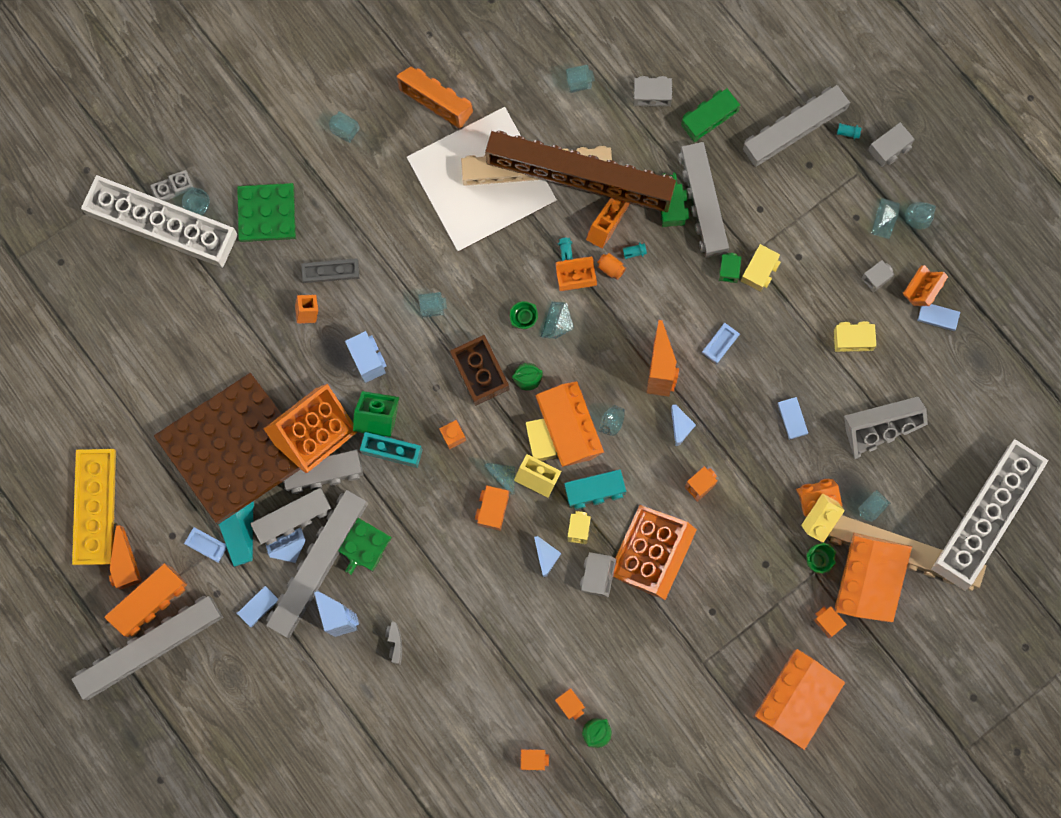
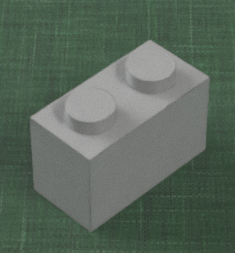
M640 76L634 79V106H671L672 78L665 76L657 78Z
M900 122L874 141L868 151L882 167L887 163L891 165L898 159L897 156L899 154H906L912 149L911 145L915 139Z
M589 552L584 562L585 574L580 581L581 591L586 594L609 598L616 559L612 556Z

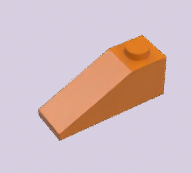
M610 198L591 225L586 240L603 249L630 203Z
M120 525L116 526L110 563L111 575L109 576L111 585L119 590L142 582L125 528Z

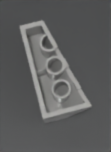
M919 397L844 416L846 433L855 459L861 457V453L867 450L871 452L877 449L876 446L886 441L888 443L894 441L901 434L907 435L928 425L926 407Z

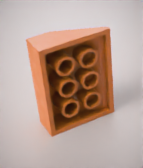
M659 320L654 340L647 393L669 397L670 392H674L679 368H676V359L663 320Z
M328 384L315 388L264 428L273 444L305 473L312 470L357 433V431H353L352 420Z
M639 505L616 555L613 578L650 595L666 600L697 529L687 521Z
M853 532L835 605L836 612L854 617L893 622L912 546Z
M796 649L753 718L805 750L845 682L817 661Z

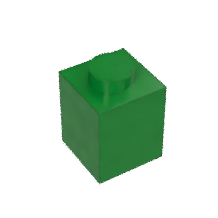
M735 253L722 255L718 281L738 282L741 256H737Z

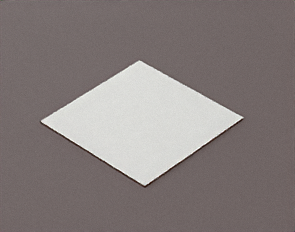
M505 107L407 156L411 167L458 252L557 201L546 180L463 186L461 158L469 155L484 157L491 131L496 132L499 130L513 137L516 135L521 136Z

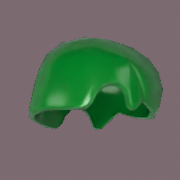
M826 543L813 545L806 555V562L810 570L819 574L829 572L836 564V550Z

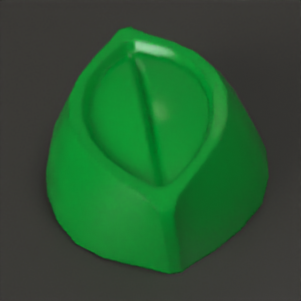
M518 302L510 310L512 328L528 329L538 319L536 305L530 302Z
M523 363L514 371L512 380L521 390L531 391L540 385L543 371L535 364Z
M593 718L585 723L582 735L588 747L601 748L609 743L612 730L608 719Z

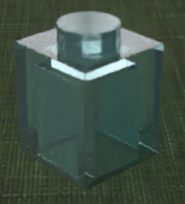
M588 64L566 69L570 93L592 88V81H595L593 70L589 71Z
M340 111L337 115H333L329 121L331 132L348 143L352 141L360 129L357 121Z
M441 292L418 295L422 318L444 315V309H447L446 297L442 298Z
M876 490L858 508L859 514L864 520L873 522L891 503Z

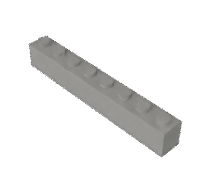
M348 490L339 495L336 501L338 505L335 510L332 509L326 518L328 522L325 527L322 526L316 535L318 539L315 544L311 543L306 552L308 556L305 561L301 560L296 569L298 573L295 578L291 577L286 587L288 589L285 595H280L276 603L278 604L276 610L271 611L266 621L268 623L266 626L287 638L291 637L315 596L314 592L318 591L338 557V550L354 523L362 516L368 506L367 501Z
M209 596L198 598L195 601L196 604L180 609L178 611L179 614L175 617L169 616L161 621L160 626L156 628L151 627L144 631L145 635L142 637L132 638L127 642V646L122 649L118 647L112 650L109 657L105 659L100 658L92 663L94 666L89 669L83 668L76 672V677L72 678V681L82 699H91L224 618L213 598Z

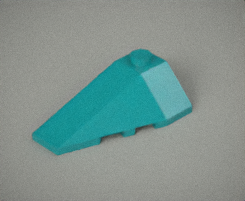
M254 501L219 524L234 567L253 561V528L251 523L254 522Z

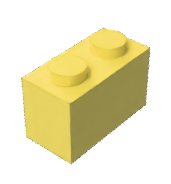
M760 244L743 274L741 282L760 292L763 287L767 288L772 280L769 277L771 272H776L781 263L778 261L780 254Z
M841 322L839 325H836L834 328L835 352L873 351L876 348L875 324L859 322L858 325H850V322Z
M539 419L526 422L532 456L540 461L556 458L557 452L545 420Z
M526 454L514 481L548 498L561 471Z
M822 493L801 526L808 535L824 543L845 510L839 502Z
M580 511L571 514L568 542L587 545L591 516H587V513Z

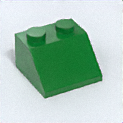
M362 391L354 411L353 431L391 437L395 426L399 397Z

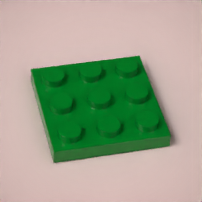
M293 183L238 186L240 242L296 239L295 190Z

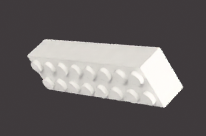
M97 175L81 207L82 211L89 217L221 268L224 267L238 235L233 227Z
M1014 439L1007 447L933 565L932 570L966 591L977 578L1049 460Z

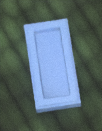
M933 304L921 306L917 321L955 331L960 312Z
M724 323L704 348L702 354L717 365L740 333Z
M797 397L778 402L789 440L807 435L808 431Z
M193 527L184 543L218 563L227 549L226 544Z
M265 586L237 614L252 628L277 603L278 598Z

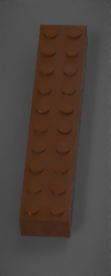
M499 130L496 132L491 131L485 150L487 165L667 213L676 180L669 175H656L651 170L641 171L632 165H619L613 160H600L594 155H581L580 152L575 150H562L557 145L547 146L541 141H528L522 136L516 135L513 137Z

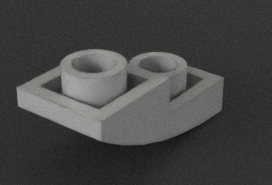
M186 170L170 175L167 180L151 185L154 197L162 201L170 200L193 188Z
M392 622L391 626H387L385 635L389 643L395 644V647L391 646L389 658L392 659V663L401 665V634L397 623Z

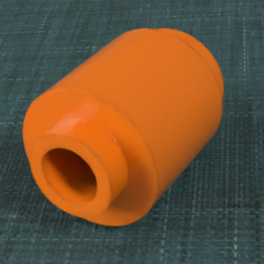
M610 253L607 255L603 254L597 262L599 264L598 268L612 279L618 280L626 270V267L623 266L624 263Z

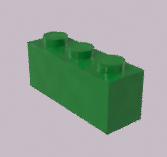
M728 88L723 91L719 90L708 102L706 100L701 102L697 107L698 109L693 112H687L682 117L681 126L695 143L738 113L740 104Z

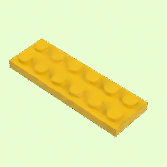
M115 449L76 450L72 565H110L114 541Z

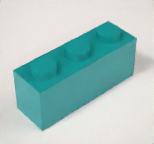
M367 432L364 433L360 452L363 455L415 468L419 466L423 451L420 445Z
M621 469L564 483L569 507H574V510L585 508V504L593 503V505L602 504L605 499L612 498V501L622 499L623 495H626L627 492Z

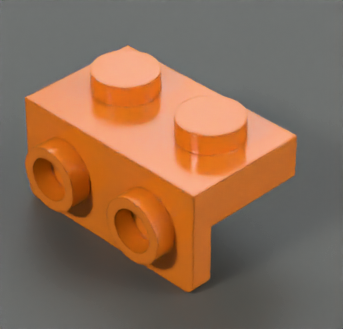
M593 257L563 260L555 263L560 291L597 286Z
M921 265L903 295L913 306H930L934 302L939 290L944 286L948 276L945 272H930L925 265Z
M823 479L819 483L805 484L801 488L796 489L797 494L800 496L805 517L808 516L822 493L839 502L842 506L839 487L834 479Z

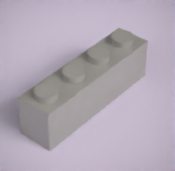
M354 450L328 456L308 473L299 470L284 480L286 490L292 492V494H298L306 488L315 490L322 488V485L327 483L329 485H337L341 483V480L348 479V481L360 479L359 476L364 474L359 452Z
M319 488L252 522L251 526L261 544L266 543L268 546L277 541V536L283 534L285 537L295 532L294 527L301 525L303 528L312 523V518L318 516L320 519L328 515V510L331 509V506L322 488Z

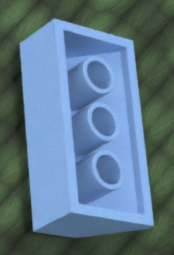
M314 592L325 632L337 637L357 631L356 625H359L356 613L354 614L352 610L321 592Z

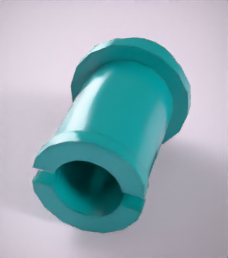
M839 123L837 135L852 137L853 140L860 138L861 127Z
M568 237L559 239L558 246L561 249V261L573 259L571 247L573 241Z
M639 242V245L622 248L625 259L636 256L644 257L647 254L645 243L641 244V242Z

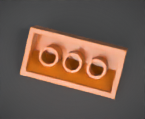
M409 67L398 74L397 81L401 92L457 128L461 129L473 113L471 102L464 97L461 99L452 89H446L441 86V83L435 78H428L421 69Z
M577 381L562 384L535 395L562 467L589 461L604 453Z
M164 563L104 618L123 636L133 637L140 632V627L145 622L148 624L156 617L155 613L160 609L164 610L167 608L174 596H180L188 584L173 567Z

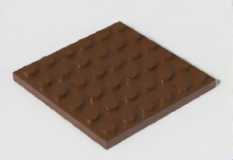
M251 372L153 435L216 525H219L301 470L273 444L265 432L264 428L282 414Z

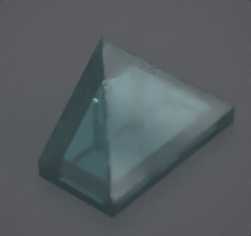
M881 198L871 234L887 239L890 238L898 217L900 203Z
M551 303L540 336L542 338L556 339L574 329L567 303Z
M487 463L485 469L511 495H514L515 466Z

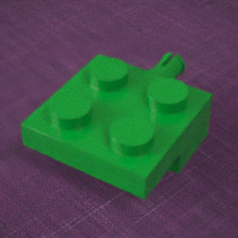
M358 518L338 550L339 553L351 561L345 572L352 575L357 565L373 572L392 537Z

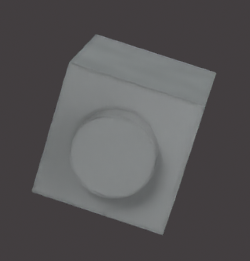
M881 260L865 272L861 279L874 293L894 276L893 269L888 263H884Z

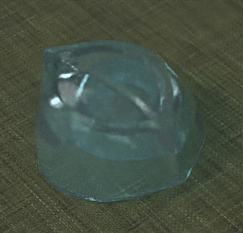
M191 188L182 198L183 209L204 216L210 205L208 194L199 188Z
M926 202L911 204L906 211V223L916 229L927 228L933 222L936 206Z
M616 405L610 407L602 417L599 431L615 436L622 427L625 409Z

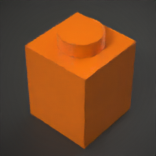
M297 295L295 305L297 323H316L318 315L316 295Z
M457 420L439 428L449 449L466 441Z
M831 606L827 609L825 607L821 608L816 613L817 618L814 619L815 623L828 638L833 637L847 625Z
M571 688L555 700L569 720L571 718L576 720L584 714L582 710L585 706Z
M521 749V770H545V766H549V754H545V750Z

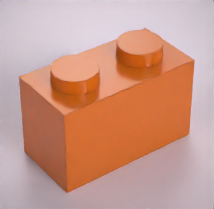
M704 466L687 481L684 488L698 502L715 487L718 481L716 479L717 475L711 468L707 469Z
M486 485V489L482 490L479 501H482L481 509L477 508L475 520H478V526L501 531L510 494L508 490Z

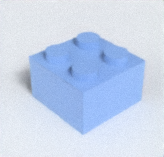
M365 331L345 341L365 383L386 373L384 370L386 363L381 353H376L379 349L372 335L368 337Z

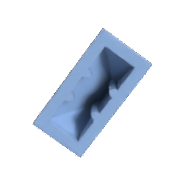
M672 405L671 413L675 446H679L696 424L677 405Z
M301 527L285 537L283 535L277 538V541L270 545H266L268 555L271 558L295 563L305 543Z
M537 536L534 537L542 575L546 577L561 553Z

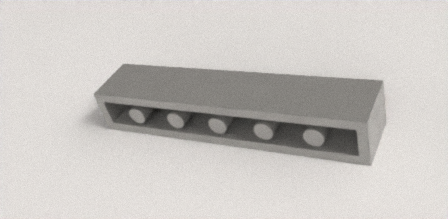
M838 85L833 88L828 87L819 97L816 98L814 96L803 107L798 106L793 109L789 116L780 117L773 126L770 127L768 125L757 136L752 135L747 138L743 151L753 165L757 167L847 110L850 102Z
M704 142L682 146L678 158L680 165L683 164L685 171H682L684 182H688L687 196L688 199H692L693 203L691 213L697 220L695 230L696 234H700L701 241H699L701 253L704 252L705 258L728 253L729 245Z

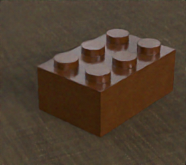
M485 335L450 350L451 357L475 406L510 390L509 384Z

